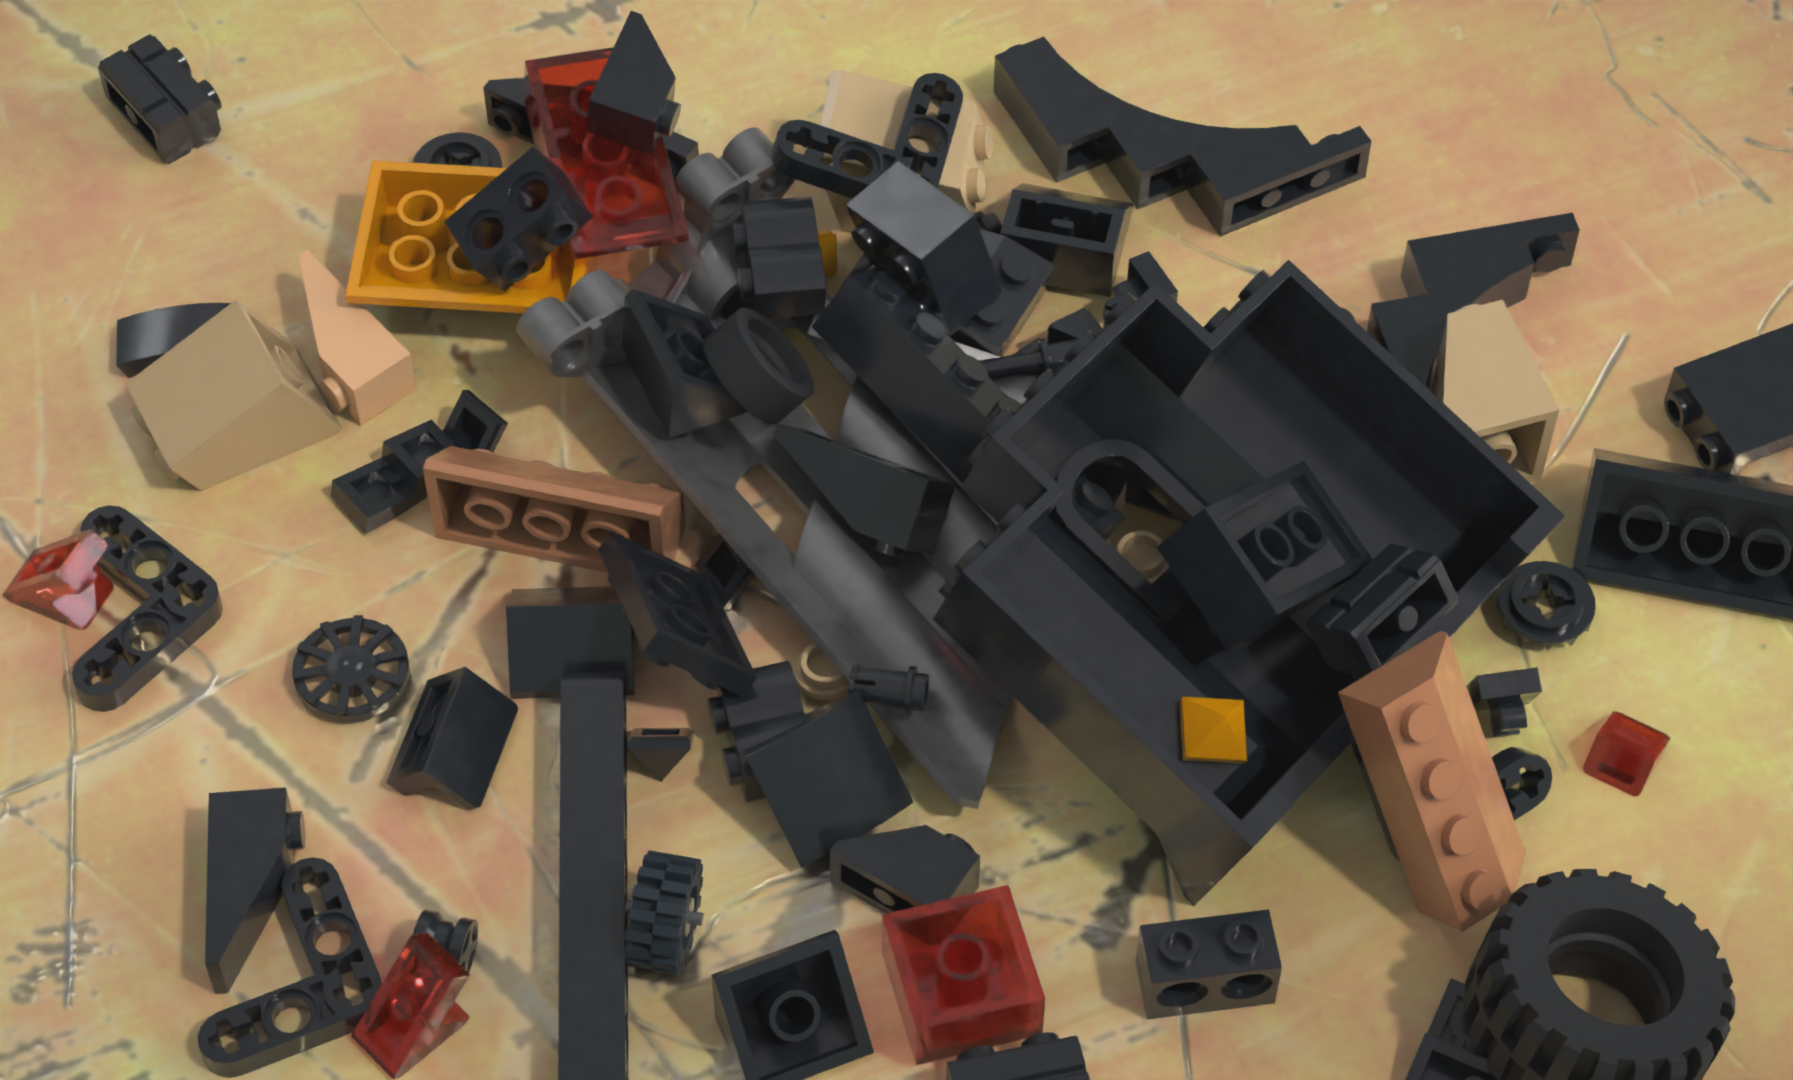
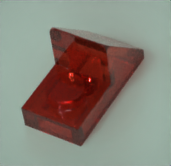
M90 529L36 548L32 551L2 596L15 605L75 629L84 630L90 625L114 588L112 581L100 572L101 567L96 564L109 544Z
M428 932L411 935L351 1037L392 1079L402 1077L468 1021L469 1015L455 1002V999L470 974Z

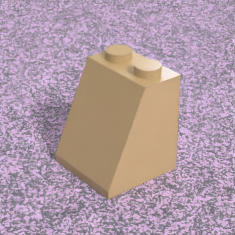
M842 70L831 71L820 125L893 150L913 87ZM930 97L931 100L926 115L936 118L940 108V100ZM963 99L937 188L974 215L976 204L983 202L985 199L984 159H991L993 154L992 130L989 125H983L976 102ZM917 135L908 138L910 144L920 152L930 153L937 150L935 144L924 136ZM825 153L822 163L828 164L831 155ZM849 159L840 162L842 169L852 176L864 177L869 174L868 169L856 160ZM826 190L841 231H853L855 226L846 207V204L852 199Z
M237 299L125 384L136 404L131 410L135 421L146 434L154 438L158 449L153 454L159 466L173 480L182 477L201 491L334 436L343 429L297 346Z
M1499 300L1483 305L1471 304L1460 308L1456 312L1448 313L1434 375L1432 393L1529 483L1541 480L1559 408L1504 301Z

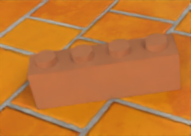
M450 446L427 458L423 466L435 538L608 573L598 548L611 531L674 560L685 529L683 492L670 490L666 486L657 483L644 485L614 479L601 472L584 473L555 467L541 460L524 461L499 456L486 449L469 450Z
M1439 631L1339 691L1338 694L1419 912L1463 932L1498 910L1502 905L1507 904L1511 894L1516 891L1525 849L1448 633Z

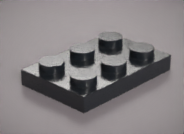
M611 531L598 548V551L608 571V581L616 589L624 607L622 612L631 623L638 638V648L641 653L659 666L668 667L671 663L688 671L695 680L707 688L717 690L721 686L744 696L757 679V676L709 577Z

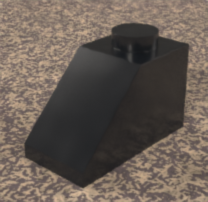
M630 11L591 94L587 132L653 155L661 135L663 134L668 137L672 135L680 115L681 104L674 101L676 77L640 13Z
M928 825L839 840L830 849V880L832 883L937 944L979 888L980 855L975 853L971 845L961 837L951 833L943 835Z

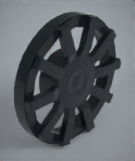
M354 615L353 618L340 619L330 623L329 621L320 623V628L311 633L303 642H300L292 669L295 688L304 705L318 716L337 722L363 721L383 713L403 694L410 674L407 650L400 637L387 624L384 625L374 620L365 619L363 615ZM351 632L349 644L343 645L338 635ZM361 632L374 635L364 646L359 645ZM329 640L334 651L330 653L318 648V646L324 641ZM384 641L394 649L378 653L374 656L372 654ZM309 656L326 663L325 665L305 668ZM398 661L397 675L376 669V666L380 664ZM327 676L328 679L323 681L313 692H309L304 680ZM376 680L391 685L379 698L376 697L371 689L375 685ZM331 689L339 694L337 707L320 701ZM364 695L368 702L359 707H348L349 697Z

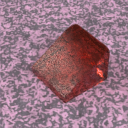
M1613 711L1597 733L1584 763L1583 771L1632 796H1638L1645 788L1670 741V737L1621 712Z

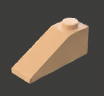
M306 249L298 254L324 378L320 382V388L328 403L336 411L340 412L345 409L361 426L417 389L412 356L362 304L346 303V288Z

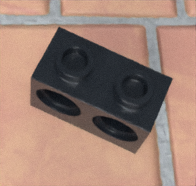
M531 147L445 220L444 223L473 268L500 289L506 291L516 282L526 278L532 269L558 246L571 240L577 231L594 216L563 170L535 147Z
M1269 909L1140 925L1136 967L1147 1019L1275 1004L1282 965Z

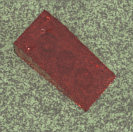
M613 47L525 61L524 103L536 149L563 170L594 216L568 241L573 260L689 240L687 225L662 135L653 155L587 132L589 99Z

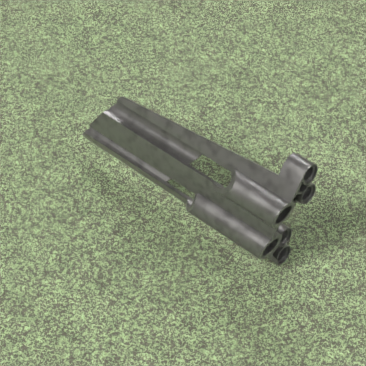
M759 128L745 129L728 143L720 158H717L712 153H703L687 162L680 170L674 185L677 192L685 199L684 211L672 222L664 234L657 250L656 260L634 281L627 285L620 278L613 279L604 270L590 272L573 285L565 301L560 302L558 298L548 297L529 307L519 319L516 332L553 376H582L850 684L856 685L854 684V679L849 678L853 664H858L862 667L908 672L909 666H917L918 673L929 674V694L924 712L913 711L912 716H904L903 709L870 706L955 804L978 809L987 782L999 733H1002L1012 695L948 635L933 618L945 600L938 591L956 572L953 569L955 564L977 541L981 540L986 544L999 531L996 528L998 522L961 488L963 484L824 339L807 334L815 315L770 318L768 320L781 332L788 328L799 329L852 387L843 412L836 441L956 485L933 554L910 551L908 559L904 560L874 550L873 546L876 539L854 531L775 438L774 432L777 424L765 423L747 412L669 438L622 348L624 299L632 289L705 314L709 317L714 329L740 308L752 310L751 302L740 301L738 267H745L746 264L744 256H734L731 221L741 220V202L781 199L793 185L795 179L782 174L774 166L771 159L773 142ZM826 292V300L831 301L832 298ZM799 405L778 423L807 429L831 438L802 405ZM758 463L768 471L808 516L796 557L735 489L742 475Z

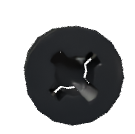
M423 910L417 920L411 939L408 960L410 972L424 976L431 971L444 973L448 981L460 984L465 982L476 953L479 931L478 922L475 919L466 917L460 918L456 922L444 920L438 911Z

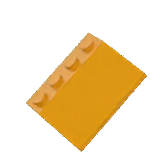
M372 160L345 293L346 303L524 314L529 307L544 298L554 297L558 298L560 302L565 301L573 285L583 276L595 271L598 261L604 222L600 173L563 171L594 217L583 225L571 240L558 246L538 263L526 278L516 282L508 290L503 291L473 268L444 221L507 168Z

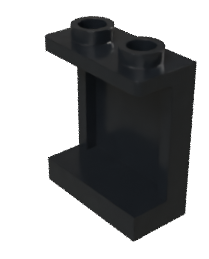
M1793 323L1674 367L1664 399L1665 410L1670 421L1676 427H1681L1694 445L1696 456L1704 469L1739 475L1743 465L1793 446Z

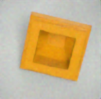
M1199 697L1180 698L1182 760L1244 764L1247 761L1243 700Z

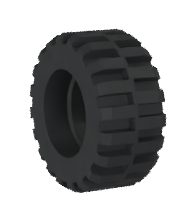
M1574 869L1567 878L1563 871L1539 877L1536 884H1524L1511 894L1507 904L1500 907L1469 968L1465 981L1468 990L1463 998L1464 1014L1468 1022H1473L1469 1033L1479 1053L1487 1052L1490 1057L1486 1065L1498 1080H1702L1723 1046L1731 1030L1729 1023L1735 1014V996L1732 989H1729L1733 983L1730 969L1725 958L1716 957L1720 947L1709 929L1701 931L1694 923L1697 919L1696 915L1682 902L1675 906L1665 899L1666 891L1651 883L1646 888L1631 882V875L1616 871L1610 872L1608 877L1598 876L1597 869ZM1564 971L1578 972L1594 976L1609 983L1632 1002L1645 1025L1627 1026L1613 1024L1588 1014L1575 1005L1562 992L1552 973Z

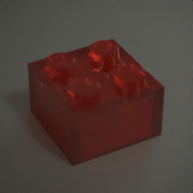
M1009 885L882 915V954L916 1065L957 1056L972 1047H994L1043 1033L1045 995Z

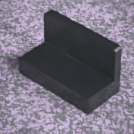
M462 667L427 680L386 783L404 796L435 786L466 809L479 808L482 805L517 715V704L467 667Z

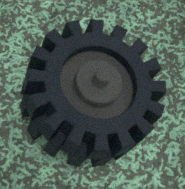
M651 850L647 851V854L644 855L642 867H639L637 874V885H634L632 893L633 900L627 899L625 905V912L629 913L628 919H630L625 937L627 941L625 957H627L626 964L629 967L674 975L682 974L684 965L688 961L689 949L692 948L694 929H696L697 925L702 926L704 913L697 912L701 903L700 891L703 886V877H701L703 864H701V859Z

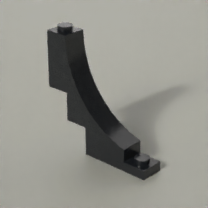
M1044 36L1023 45L1012 46L1005 52L995 55L994 94L1056 183L1106 164L1137 209L1187 190L1220 237L1366 177L1372 141L1361 126L1341 134H1330L1318 143L1311 145L1297 125L1270 128H1228L1190 123L1149 112L1099 88L1069 65Z
M1573 212L1408 240L1401 272V278L1408 297L1372 303L1367 333L1429 389L1434 380L1447 314L1456 312L1467 305H1483L1503 300L1508 308L1526 299L1532 272H1552L1561 267L1571 266L1580 231Z

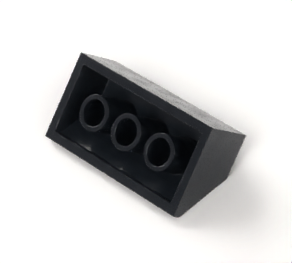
M1594 448L1581 508L1572 569L1584 579L1793 619V485Z

